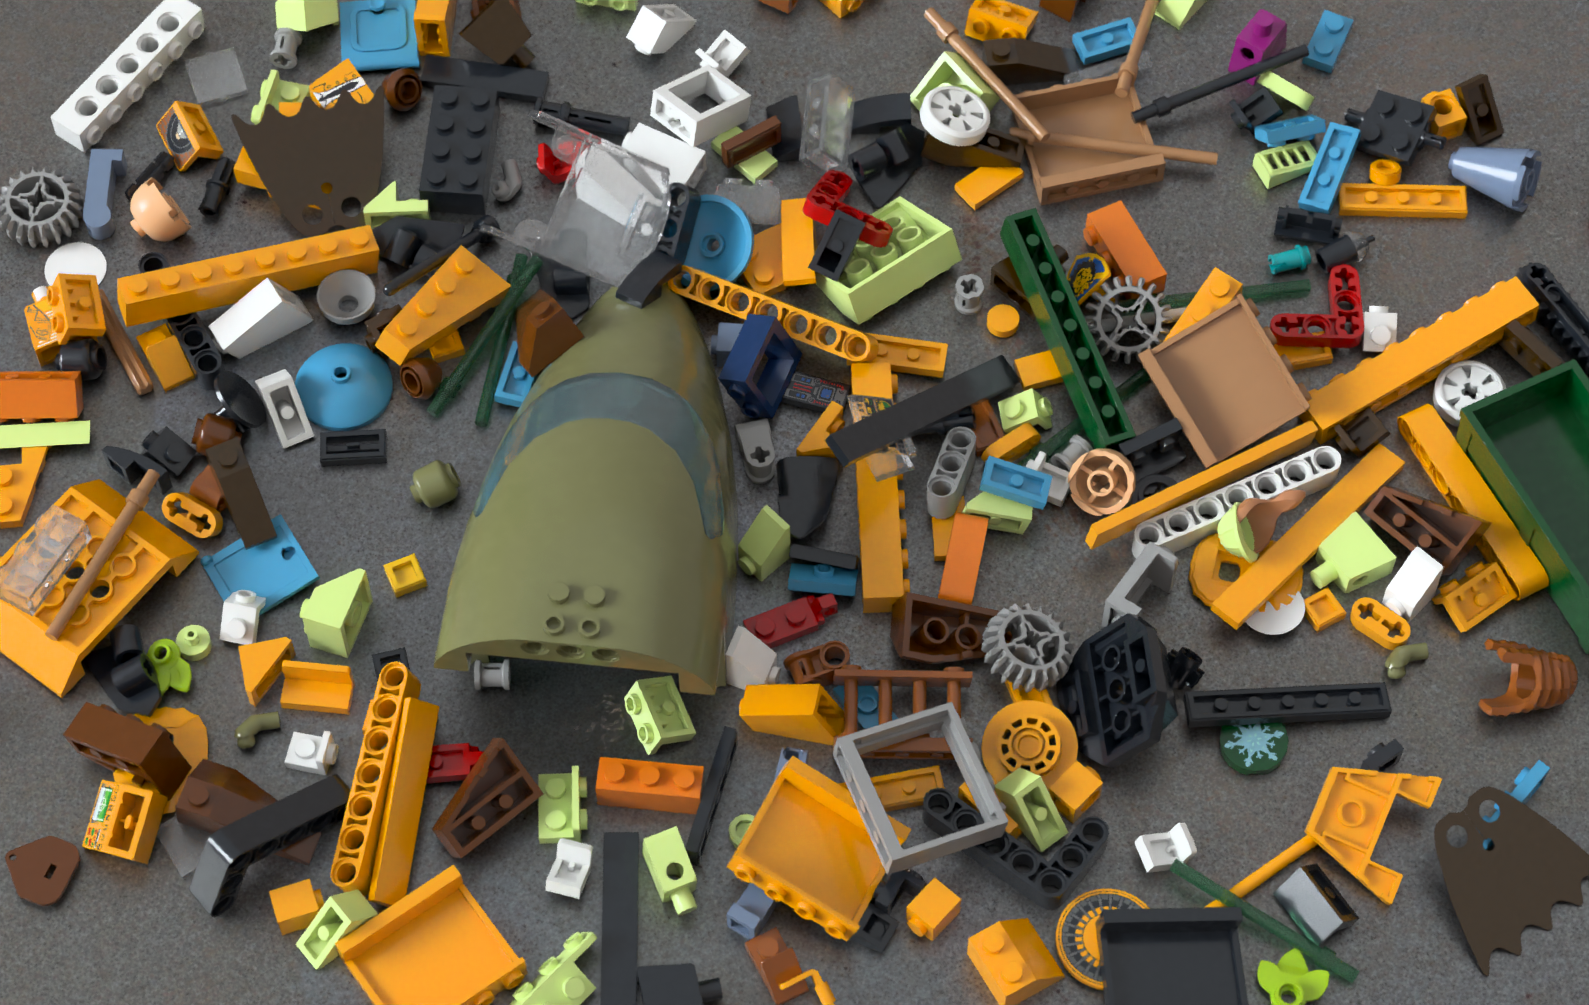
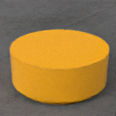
M1376 160L1370 164L1369 179L1380 185L1397 184L1401 179L1402 167L1392 160Z
M999 304L992 307L987 315L988 330L997 337L1006 338L1012 336L1019 327V313L1014 307L1007 304Z

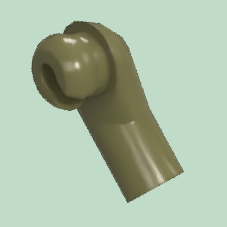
M1424 642L1396 647L1385 661V667L1388 668V676L1391 679L1403 678L1406 675L1405 666L1409 661L1428 659L1427 644Z
M279 711L249 716L235 729L234 737L237 738L238 747L242 749L253 747L256 742L254 735L259 731L281 728Z

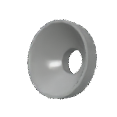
M351 269L339 270L331 273L321 282L317 291V303L323 315L330 321L343 325L355 324L367 318L373 311L376 303L375 286L372 280L360 271ZM350 299L358 303L357 308L352 312H344L339 308L340 304L345 300Z

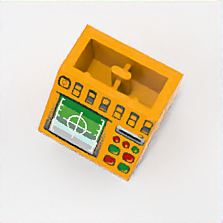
M102 780L82 847L148 865L168 797L134 786Z

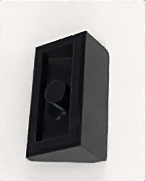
M793 95L766 107L767 119L776 115L781 122L782 141L771 147L772 156L778 161L805 159V145L797 95Z

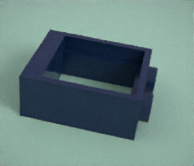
M748 314L718 379L727 390V394L734 399L745 416L752 419H758L759 417L773 419L802 353L775 316ZM765 353L768 361L757 385H755L752 378Z

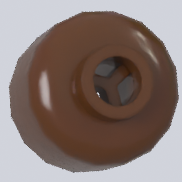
M207 413L203 419H197L191 444L196 445L197 453L206 456V449L237 437L240 443L242 433L236 432L237 424L234 419Z

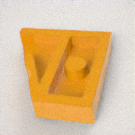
M781 223L754 235L753 254L747 268L741 275L748 288L768 296L775 295L786 289L783 282Z

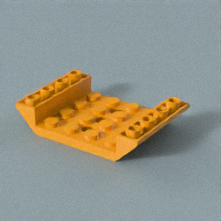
M100 479L71 486L0 558V652L61 698L85 675L81 661L167 571L178 577L199 555V551L152 516L143 510L138 511L57 641L49 639L45 632L79 580V578H67L68 572L76 567L83 568L85 571L126 506V498ZM56 549L60 551L58 557L54 560L45 561L42 559L43 554L47 550ZM99 586L110 588L108 594L104 597L96 598L92 596L93 590Z

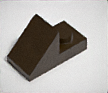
M1479 74L1455 86L1460 106L1467 116L1464 130L1475 145H1480L1505 133L1487 75Z

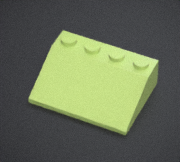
M900 196L870 214L888 223L893 228L886 247H874L858 240L853 251L854 255L838 282L817 272L816 285L842 314L858 325L872 319L875 314L897 303L905 295L921 288L926 282L940 273L948 271L951 266L962 260L952 228Z

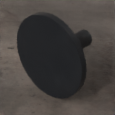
M223 371L215 377V392L223 406L213 414L234 419L237 424L236 432L242 434L248 431L249 427L257 428L265 422L266 409L263 401L256 390L245 379L230 371Z

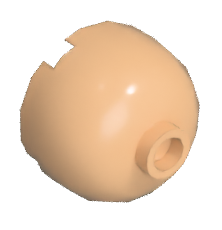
M151 177L134 192L131 198L130 211L134 220L130 223L141 237L147 234L155 241H173L190 230L192 226L189 225L188 218L171 195L168 196L164 192L161 194L160 190L164 187L155 178Z
M1097 448L1084 453L1072 465L1068 475V484L1070 483V490L1072 492L1071 497L1083 511L1095 516L1120 511L1131 500L1136 487V473L1131 462L1122 453L1111 448Z

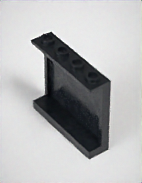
M1241 907L1103 909L1095 925L1105 1004L1249 1005L1237 929L1243 921Z

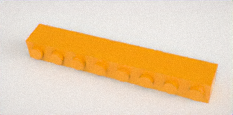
M370 225L117 278V301L125 325L130 327L235 304L266 278L271 279L289 291L318 286L328 275L339 270H357L365 275L378 273L379 247Z
M1517 276L1507 282L1504 280L1499 281L1488 293L1481 297L1473 296L1455 312H1445L1434 324L1427 328L1423 326L1416 329L1408 339L1401 343L1394 342L1388 345L1382 354L1373 359L1369 357L1362 360L1354 370L1347 374L1340 373L1336 375L1323 388L1308 391L1312 397L1308 401L1310 409L1301 414L1299 418L1303 423L1308 421L1314 422L1318 428L1315 439L1321 445L1339 435L1333 428L1336 424L1339 423L1343 427L1367 407H1370L1374 413H1377L1437 378L1447 366L1459 361H1466L1498 343L1503 338L1506 326L1514 319L1524 327L1534 322L1539 309V303Z
M890 362L851 363L853 424L862 420L861 416H871L867 414L863 397H872L873 401L874 398L891 399L893 403L892 394H898L897 374H891ZM898 445L896 448L888 447V450L891 449L893 451L892 453L881 450L855 462L863 613L892 612V605L906 592H910V579H903V569H908V549H901V539H907L906 519H900L899 510L905 509L904 490H898L897 480H903V461H896V453L894 452V450L899 451Z

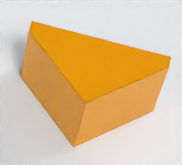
M287 637L238 646L245 690L250 704L255 707L283 672V660L291 661L296 655L292 640Z

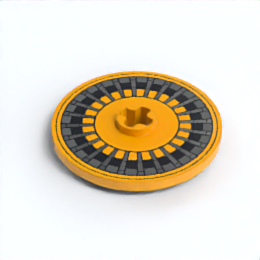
M1096 889L1076 897L1062 912L1056 928V949L1066 970L1081 983L1099 990H1104L1095 922L1102 910L1150 909L1139 898L1117 889Z

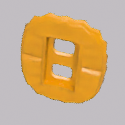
M1218 533L1207 536L1197 545L1190 562L1188 580L1191 583L1193 595L1200 598L1205 606H1211L1234 583L1219 578L1218 575L1222 563L1238 565L1240 567L1239 577L1255 563H1249L1244 557L1235 556L1221 545ZM1270 540L1269 544L1259 552L1258 559L1277 541ZM1302 567L1268 599L1276 611L1280 609V603L1288 605L1292 602L1293 598L1289 595H1296L1297 591L1301 592L1304 575ZM1266 602L1258 609L1259 612H1265Z
M156 708L151 717L133 714L144 724L151 726L153 723H156L168 730L170 735L174 737L173 744L192 767L170 801L167 800L163 814L175 813L176 804L188 776L203 759L208 760L207 728L199 715L193 714L185 708ZM117 768L113 772L114 782L160 794L154 785L146 781L142 787L132 782V778L135 775Z

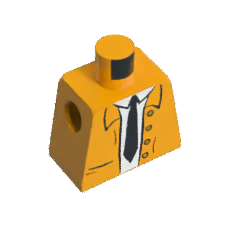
M349 58L342 61L309 86L311 100L317 102L319 107L325 110L331 109L336 104L343 89L347 90L361 104L370 102L374 97V94Z

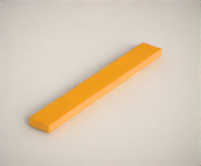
M1313 421L1305 422L1101 519L1091 525L1085 541L1091 550L1136 529L1137 525L1143 521L1210 494L1311 445L1318 428Z
M1379 443L1212 603L1210 610L1237 630L1317 553L1319 545L1355 511L1358 513L1379 493L1383 486H1386L1404 468L1405 461Z

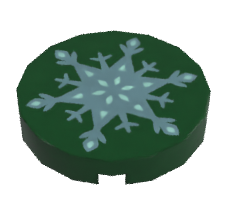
M1282 723L1222 726L1219 738L1220 752L1223 759L1231 768L1246 775H1250V773L1264 775L1278 768L1286 756L1289 742L1286 728Z

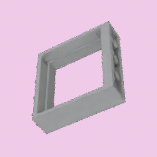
M952 702L837 738L832 754L887 875L1002 837L1008 824V818L1005 814L1006 806L1003 802L998 801L994 792L993 778L989 772L984 771L980 762L981 756L978 746L975 742L970 741L966 733L965 719L959 717ZM941 729L984 823L903 850L860 755Z

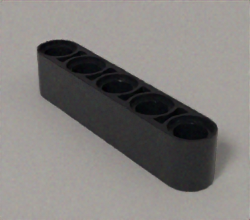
M159 252L146 253L138 263L140 273L171 267L166 257ZM197 312L163 319L171 334L176 336L198 384L203 389L215 390L214 379L225 369L221 355ZM187 319L184 322H178L179 320ZM200 343L198 346L191 347L193 344ZM208 368H214L212 371H205Z

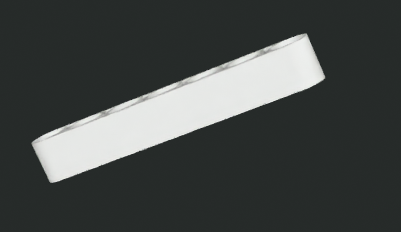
M1318 447L1143 521L1137 525L1132 543L1133 556L1137 559L1148 545L1141 541L1144 539H1149L1158 546H1165L1175 553L1201 542L1209 535L1218 533L1219 521L1233 506L1230 502L1242 503L1249 498L1270 500L1289 489L1304 490L1306 497L1328 488L1337 480L1342 459L1341 455L1333 447ZM1319 465H1327L1331 469H1323ZM1289 477H1297L1301 481L1296 482L1291 480ZM1266 489L1271 491L1272 494H1264L1260 490ZM1208 514L1211 515L1213 519H1205L1201 515ZM1172 527H1180V528H1182L1184 531H1182V532H1176V531L1172 530L1171 528H1172Z

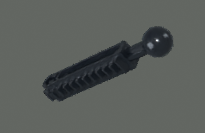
M1529 263L1523 268L1520 267L1515 276L1539 303L1536 317L1551 332V336L1556 338L1559 342L1558 344L1566 350L1567 355H1570L1572 359L1577 361L1589 378V318L1586 316L1585 311L1581 310L1578 303L1570 297L1569 292H1566L1562 284L1554 278L1548 267L1541 263Z

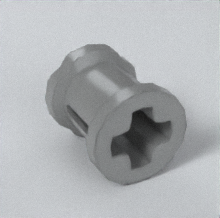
M279 28L274 34L276 44L274 50L270 53L269 60L276 67L291 69L296 66L298 61L296 51L297 46L302 42V35L292 28Z
M974 274L963 275L958 278L955 284L957 291L954 298L955 308L961 314L974 315L983 306L982 295L984 285L982 279Z
M1074 435L1070 439V444L1061 453H1056L1051 457L1052 465L1070 472L1072 465L1084 453L1094 449L1085 439L1079 435Z
M476 660L474 665L475 690H481L482 687H503L504 690H510V660H504L503 663H482L481 660Z

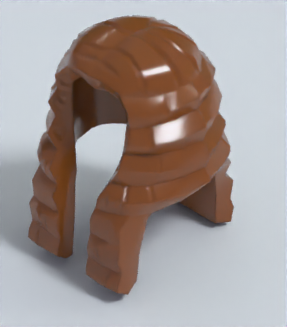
M1488 638L1484 643L1486 650L1497 651L1499 658L1503 662L1511 663V675L1507 693L1496 698L1480 699L1478 703L1480 709L1487 715L1507 717L1509 714H1526L1531 710H1538L1540 708L1549 709L1562 705L1564 701L1570 699L1578 684V672L1569 656L1554 652L1547 653L1543 649L1537 650L1534 647L1528 648L1526 644H1518L1515 641H1495Z

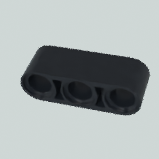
M680 182L671 183L665 188L646 257L657 250L682 261V265H684L701 205V197L696 189ZM682 192H685L686 200L681 206H678V197ZM674 223H677V232L673 237H670L669 229Z

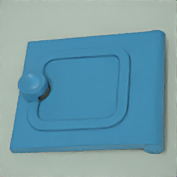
M416 0L340 2L341 62L349 58L357 71L408 67L420 68L421 62L418 57V44L413 20ZM383 10L381 14H373V11Z
M281 514L271 519L277 538L248 550L245 549L240 538L216 554L204 556L200 560L223 601L238 590L253 591L256 593V596L266 598L265 606L260 610V616L320 579Z

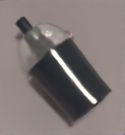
M1348 231L1342 237L1315 250L1316 260L1322 271L1326 274L1331 272L1335 266L1348 265L1353 262L1358 263L1367 255L1369 243L1375 241L1374 235L1365 237L1360 232Z

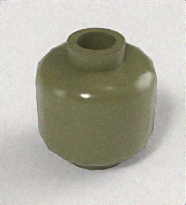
M435 460L413 473L414 484L410 486V491L418 504L424 502L429 508L435 509L455 499L458 495V487L462 486L455 468L450 462L445 464L441 460Z

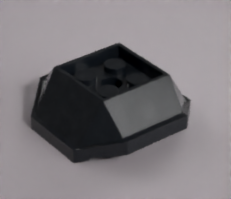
M1127 613L1084 640L1073 656L1068 672L1056 683L1060 711L1067 716L1075 729L1078 751L1103 766L1115 768L1160 741L1161 732L1178 716L1166 646L1158 638L1157 630L1139 615Z

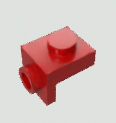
M581 141L552 150L546 143L538 144V157L536 158L538 170L554 184L574 178L573 161L586 146Z

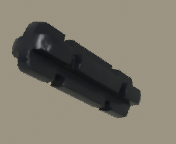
M165 151L160 152L154 159L155 164L150 163L135 180L136 184L132 183L128 187L125 195L130 202L134 192L151 177L160 182L165 176L163 173H168L172 169L175 162L170 154Z

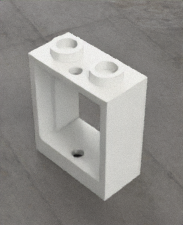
M708 64L653 90L650 115L689 145L695 147L748 121L751 95ZM705 93L720 105L700 114L685 102Z

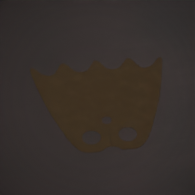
M382 86L377 88L374 97L365 104L358 103L347 90L343 89L336 104L327 110L318 107L309 97H304L299 112L290 117L281 114L273 105L267 104L262 120L257 125H249L235 114L231 115L241 142L263 184L284 216L298 232L305 236H316L325 234L332 226L340 225L351 229L366 224L364 207L378 195L383 159L384 90ZM325 182L332 185V191L328 194L321 190V186ZM355 197L361 202L362 209L357 216L349 217L343 213L341 204L345 198ZM308 205H316L322 210L323 217L315 225L306 223L302 217L303 209Z
M1482 787L1469 797L1468 804L1464 810L1458 813L1450 812L1436 824L1434 841L1447 890L1467 941L1485 976L1489 975V960L1494 949L1502 948L1515 955H1521V933L1527 925L1532 924L1546 930H1552L1551 908L1555 902L1563 900L1578 906L1583 905L1581 881L1583 877L1589 875V854L1556 826L1511 795L1493 787ZM1486 800L1496 802L1500 808L1499 818L1494 822L1484 821L1479 814V807ZM1454 825L1463 827L1468 834L1467 843L1461 848L1451 846L1447 840V832ZM1485 839L1494 841L1495 847L1492 851L1484 849L1483 842Z

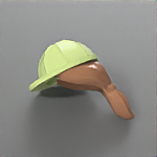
M1289 489L1270 500L1249 498L1242 503H1234L1218 524L1217 531L1221 545L1231 554L1244 557L1249 563L1255 562L1258 559L1259 552L1269 544L1274 534L1278 517L1284 512L1295 509L1304 499L1305 491Z

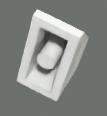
M674 4L643 5L627 38L635 43V48L645 55L666 53L695 25L697 20Z
M286 369L255 380L266 412L283 448L314 437L292 376Z
M1417 546L1386 588L1382 603L1409 623L1434 597L1444 566Z
M738 625L725 654L727 684L745 690L746 685L777 684L781 668L777 667V653L746 628Z

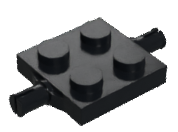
M1378 90L1370 108L1365 113L1351 108L1346 110L1348 113L1345 112V121L1360 125L1361 138L1356 150L1411 167L1417 153L1425 145L1442 150L1444 148L1443 145L1446 144L1445 136L1431 133V125L1437 115V110L1432 105Z

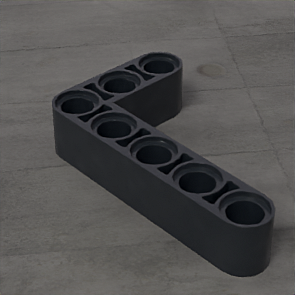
M334 774L220 828L210 836L205 844L189 891L212 917L225 913L237 898L248 866L342 821L351 789L339 775Z
M934 788L924 796L922 819L931 830L941 837L960 831L958 827L962 825L973 827L984 823L978 811L946 789ZM935 805H941L946 808V811L935 813L930 808ZM1096 816L1083 819L1049 862L1006 831H1004L1002 837L961 851L1041 908L1055 910L1065 903L1104 854L1109 837V827L1103 819ZM1093 833L1098 835L1100 840L1091 842L1084 835ZM998 845L1003 850L999 853H992L986 847ZM1074 859L1080 865L1075 868L1068 867L1063 861ZM1017 865H1026L1031 869V871L1028 873H1020L1017 872L1014 869V867ZM1045 885H1054L1060 891L1052 894L1046 892L1043 887Z

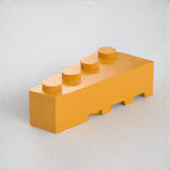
M460 245L384 328L375 346L401 366L407 359L416 357L433 346L438 340L454 333L457 328L478 318L489 308L500 304L511 288V285L465 247Z

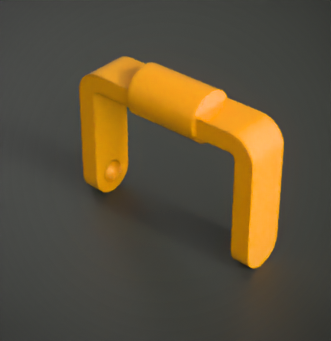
M815 969L807 970L779 985L781 990L811 976L815 984L814 989L822 1005H835L834 1001L836 999L827 981L823 982L820 974Z

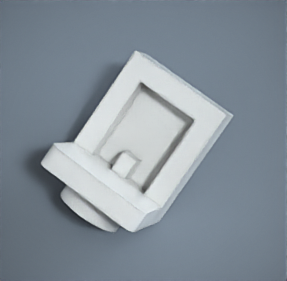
M724 30L706 52L699 48L695 53L702 59V62L699 64L701 67L709 64L728 78L750 50L728 31Z
M1369 306V312H1363L1364 332L1361 351L1383 352L1388 345L1396 342L1397 313H1388L1389 306Z
M1040 451L1035 461L1030 459L1026 467L1053 476L1047 502L1062 507L1070 491V483L1068 484L1069 472L1047 463L1046 453Z
M249 590L233 592L224 601L219 640L243 645L256 643L260 610L265 606L266 598L256 596L255 592Z
M1185 822L1177 823L1169 832L1141 835L1134 842L1147 873L1180 869L1197 853L1194 840Z
M561 838L557 845L555 862L546 880L545 890L579 899L591 872L593 846Z

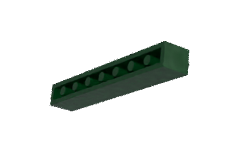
M1033 208L1006 216L1000 231V237L1093 449L1111 448L1116 451L1119 444L1136 437V434L1037 209Z

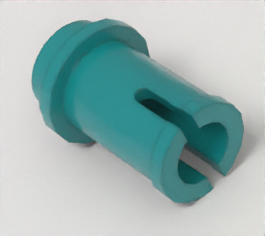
M1298 244L1295 245L1294 249L1268 255V261L1272 262V264H1269L1273 275L1298 267L1301 270L1306 269V265L1311 264L1309 249L1307 246L1301 247Z

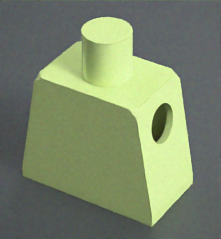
M1355 511L1319 545L1315 559L1320 566L1310 572V577L1313 583L1320 589L1334 581L1342 592L1349 593L1391 574L1397 557Z
M677 826L644 838L642 855L662 902L672 900L678 915H684L697 909L698 907L692 894L696 890L697 878ZM675 875L678 876L680 879L672 880L669 878V876Z

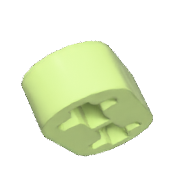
M1271 71L1261 74L1257 83L1305 111H1308L1315 99L1314 96Z

